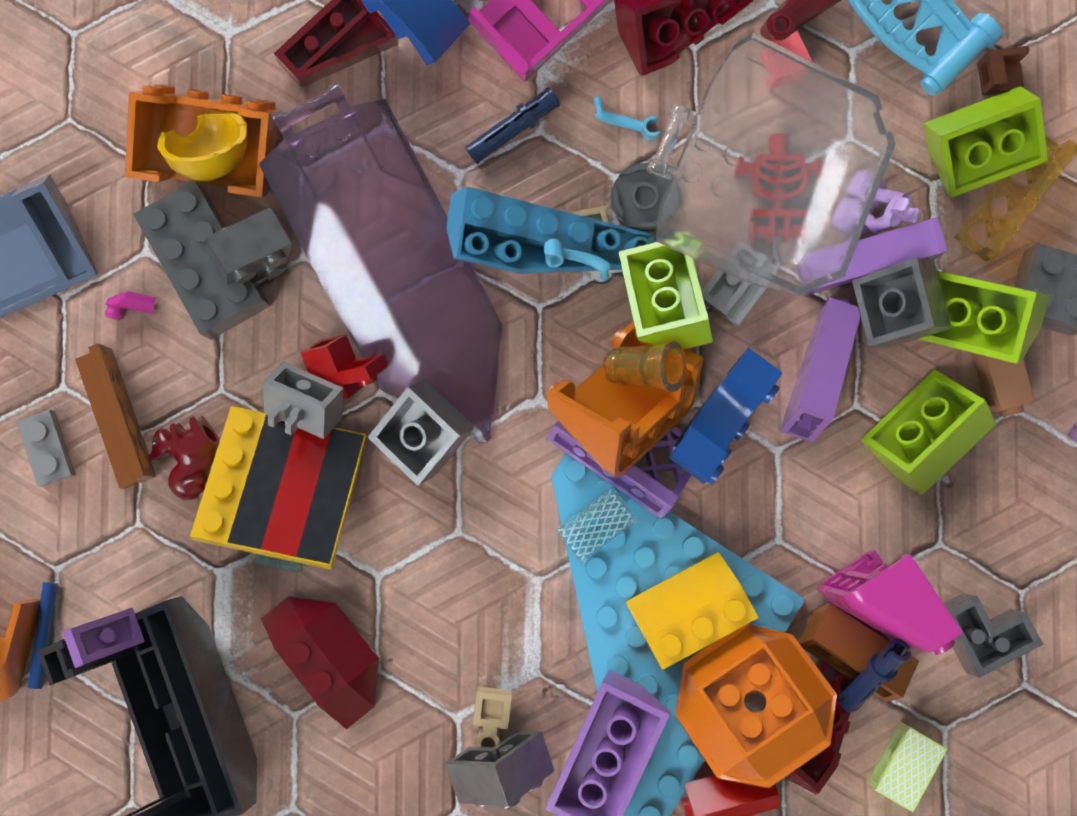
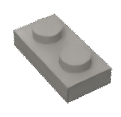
M47 410L16 421L38 487H44L75 476L55 411Z

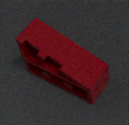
M331 0L274 52L277 63L302 88L397 46L398 38L377 11L369 13L361 0Z

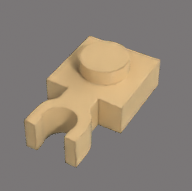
M477 687L473 725L483 726V728L478 733L476 747H482V740L487 737L495 741V746L500 743L501 735L497 728L508 729L513 691Z

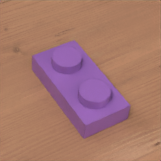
M133 607L62 632L75 668L145 642Z

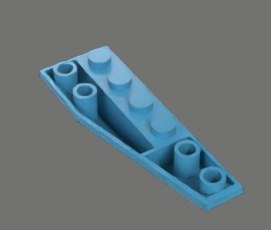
M465 187L451 194L446 226L454 259L518 274L598 271L587 264L564 259L563 264L559 267L550 268L546 264V255L544 253V245L550 239L560 240L564 248L590 253L603 258L610 263V270H622L619 257L620 251L654 243L655 239L654 234L471 187Z

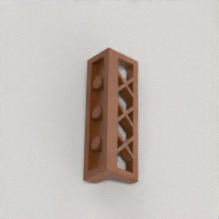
M99 343L88 347L90 354L76 358L75 361L119 488L125 489L157 477L152 462L148 460L149 453L112 348Z

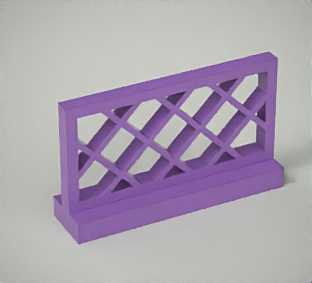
M559 421L555 423L546 438L660 519L674 506L679 498V494L691 477L686 471L682 475L680 470L682 468L671 460V464L655 465L652 449L667 448L668 455L673 453L674 450L672 448L683 433L677 427H673L664 436L665 441L658 442L645 454L648 467L638 468L633 465L620 478H615L605 472ZM673 470L676 485L672 491L660 483L658 472Z

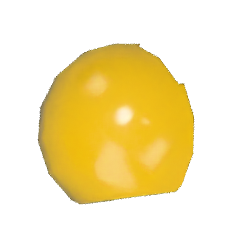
M210 110L197 116L196 128L187 136L177 135L174 129L166 133L162 132L158 139L157 148L172 170L193 180L211 181L229 174L243 159L248 142L247 123L236 113Z

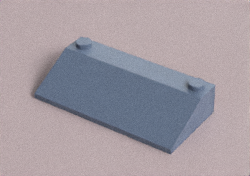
M50 174L0 195V318L97 276L96 268L70 209Z

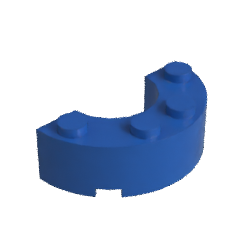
M747 348L727 372L725 379L713 390L672 448L674 452L670 453L668 458L702 484L709 482L712 485L725 468L722 464L732 452L728 446L733 438L738 441L750 426L746 420L762 401L768 404L780 389L776 382L782 375V372L753 350Z

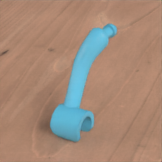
M600 96L594 98L593 101L597 110V114L594 116L601 122L642 132L643 138L648 141H655L660 137L661 131L652 133L646 128L649 125L656 124L658 122L657 117L650 116L643 122L603 110L602 98Z
M550 239L545 243L546 264L550 268L559 267L563 264L564 259H568L595 268L601 272L600 278L603 281L609 279L608 271L611 266L603 258L590 253L564 248L562 242L557 239Z

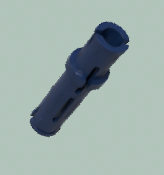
M547 87L526 104L521 102L516 106L517 110L473 142L465 146L467 152L478 165L480 161L528 127L532 129L537 126L536 121L560 106L558 98Z
M893 639L880 654H874L868 660L867 668L840 693L838 699L843 700L840 703L841 707L852 713L859 710L864 702L884 682L888 683L897 676L898 668L911 657V652L907 651L910 647L900 639Z

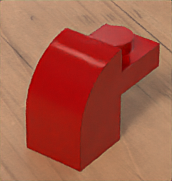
M347 334L319 340L300 352L308 373L343 387V399L349 398L364 386L377 381V375L389 367L384 354L356 359Z

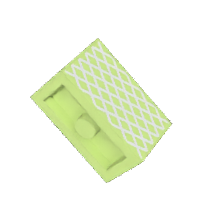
M899 722L866 783L875 791L914 812L948 749L906 724Z

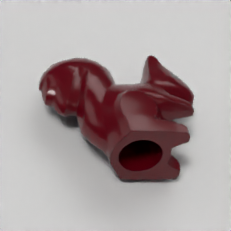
M194 416L189 418L190 429L187 431L180 423L176 425L172 423L170 431L163 428L158 429L154 434L152 451L148 456L149 461L160 460L170 454L175 458L178 464L169 473L168 486L172 493L182 500H194L205 490L204 485L208 479L204 472L212 464L215 449L219 445V437L203 416L198 419Z

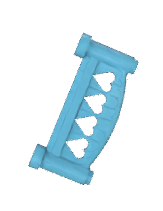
M848 0L867 28L888 49L924 74L922 76L923 79L920 81V86L930 96L942 93L985 48L993 47L1003 36L1000 25L992 17L985 13H977L969 21L952 0H892L889 5L884 4L881 0ZM919 1L914 27L912 30H907L903 26V20H899L894 16V8L899 4ZM941 26L936 52L930 56L925 52V45L917 43L916 34L919 30Z

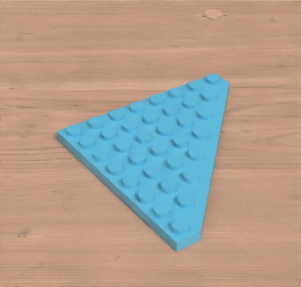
M566 453L551 475L562 529L565 528L567 522L575 520L579 513L586 512L588 506L596 504L600 497L607 496L609 490H611L609 496H616L614 502L620 501L618 508L624 507L623 514L629 513L628 520H634L627 522L625 528H623L624 523H619L617 528L623 529L616 530L615 535L612 538H606L603 545L595 546L594 551L591 554L584 555L582 561V555H576L578 549H571L573 543L566 542L568 536L564 537L597 693L608 671L612 670L642 685L671 712L624 816H670L685 793L684 783L693 780L705 761L675 716L683 663L704 648L662 670L625 601L716 552L721 554L741 584L759 617L748 624L786 632L806 599L670 511L662 519L658 518ZM608 497L606 503L612 502L613 497ZM600 498L598 504L604 503L606 498ZM618 503L612 504L611 509L617 508ZM606 504L603 510L609 509L611 504ZM598 505L595 511L601 510L603 505ZM590 506L588 512L594 511L595 506ZM623 509L617 510L616 515H620ZM615 510L610 511L608 516L614 515ZM608 511L602 512L600 517L606 516ZM600 512L594 513L593 518L598 517ZM592 513L587 514L585 519L591 518ZM585 514L579 515L577 520L583 519ZM628 515L622 516L620 521H626ZM620 516L614 517L613 522H618ZM612 517L607 518L605 523H610ZM605 518L599 519L597 524H602ZM597 519L591 520L590 525H594ZM589 520L584 521L582 526H587ZM582 521L576 522L574 527H579ZM574 522L568 523L567 528L573 527ZM617 523L611 524L610 529H615ZM610 524L604 525L602 530H608ZM594 526L588 527L587 532H592ZM596 526L595 531H600L601 526ZM587 527L581 528L579 533H585ZM579 528L573 529L572 534H577ZM571 529L566 530L564 535H569ZM609 531L607 536H612L614 531ZM601 532L599 537H605L606 532ZM593 533L592 538H597L599 533ZM586 534L584 539H589L591 534ZM576 535L570 536L569 541H574ZM578 535L576 540H582L583 535ZM598 539L596 545L602 544L603 539ZM590 540L589 545H594L596 540ZM583 541L581 546H586L588 541ZM575 542L573 548L579 547L580 542ZM588 547L585 553L591 552L593 547ZM580 548L578 554L584 553L585 548Z

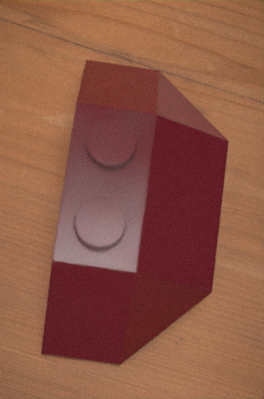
M288 596L261 618L278 655L316 704L345 729H348L375 707L379 657L336 602Z

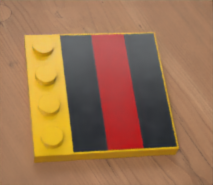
M231 406L190 534L193 541L332 570L367 442V435L333 428L322 439L298 427L292 435L285 433L284 421L278 422L273 428L268 425V414Z

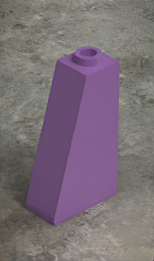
M938 217L806 255L799 262L800 267H797L800 285L802 287L806 286L809 295L853 284L852 280L916 257L935 260L947 252Z
M829 297L819 311L781 424L780 432L813 442L833 421L861 317L859 307L852 305L848 300Z

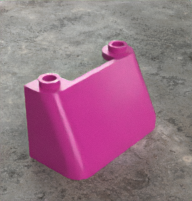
M870 550L817 587L826 602L840 608L891 640L900 639L909 647L923 652L934 651L936 655L942 654L956 644L955 638L963 634L911 554L902 555L899 557V561L888 567L887 564L882 565L883 561L876 550Z

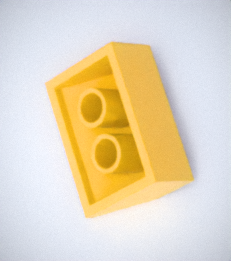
M719 552L625 601L662 670L759 618L741 584Z

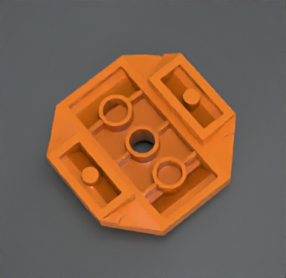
M747 624L713 642L683 663L675 716L718 779L771 788L830 747L837 694L793 634ZM752 694L761 695L766 701L765 708L757 713L749 711L745 706V700L748 696Z

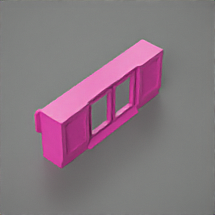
M490 0L479 11L475 7L470 10L469 22L521 80L525 82L613 0H578L586 9L561 32L531 0Z

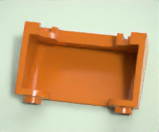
M634 321L615 333L611 341V347L613 348L612 358L576 388L575 384L569 380L553 384L546 396L548 410L599 466L615 478H620L688 414L696 399L704 358L689 349L677 351L638 341Z

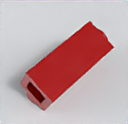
M716 775L684 783L686 797L680 798L685 816H751L779 808V793L776 784L771 788H764L718 779Z

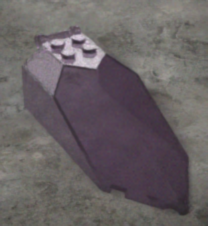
M335 82L327 86V91L284 113L280 110L272 114L284 140L259 163V166L304 253L363 358L384 354L389 367L377 375L378 380L376 383L380 390L399 398L408 386L426 380L475 426L469 437L478 441L479 444L488 443L491 439L490 429L492 415L494 414L499 367L498 354L503 326L471 263L453 258L446 229L448 217L386 99L349 106L338 83ZM336 103L339 112L296 134L293 132L292 125Z

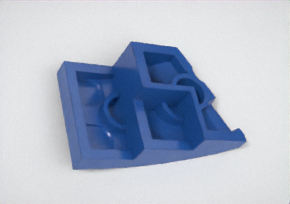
M361 0L369 13L379 10L398 39L408 37L426 65L435 63L470 24L462 11L451 0Z

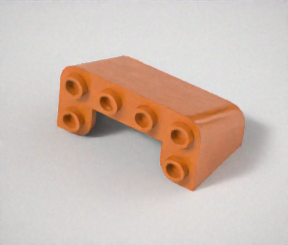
M154 84V86L142 85V91L129 92L125 177L161 182L167 179L193 181V179L184 177L170 168L157 148L158 139L162 132L166 133L172 129L179 136H187L195 130L197 116L210 110H223L240 115L247 123L248 142L245 155L239 165L229 174L211 181H195L202 184L228 187L227 193L261 198L267 196L282 113L281 109L275 108L276 102L255 99V101L242 103L241 96L221 94V100L208 98L209 92L194 89H188L187 95L175 93L174 86Z

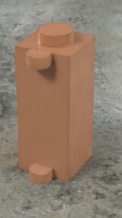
M972 353L985 400L991 413L1002 411L1003 417L1025 412L1023 405L1035 402L1023 359L1020 364H1015Z

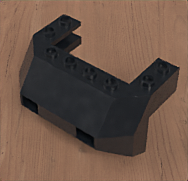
M182 596L165 600L135 613L145 642L75 668L65 639L37 650L49 685L112 663L159 795L158 799L124 816H238L244 814L256 804V754L209 625Z

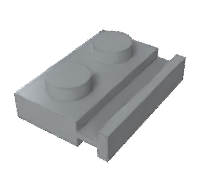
M739 241L701 291L704 303L738 327L780 270L769 265L764 258Z

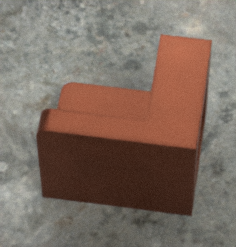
M1028 46L988 51L977 62L982 95L1004 93L1020 86L1024 87L1020 61L1029 54Z

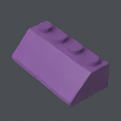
M609 670L602 681L545 809L558 816H624L671 712L642 685Z

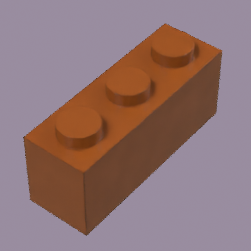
M828 603L814 610L799 643L804 650L853 681L867 668L868 660L874 654H880L889 641L880 636L879 632L865 623H860L845 611ZM911 656L898 668L897 676L888 683L884 682L874 695L885 702L903 698L919 660Z

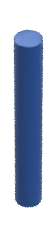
M43 582L28 682V688L30 689L43 688L45 671L37 650L49 646L58 584L55 582Z

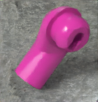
M129 291L120 293L107 299L105 303L107 305L105 316L114 320H122L124 311L128 309L153 314L156 297Z

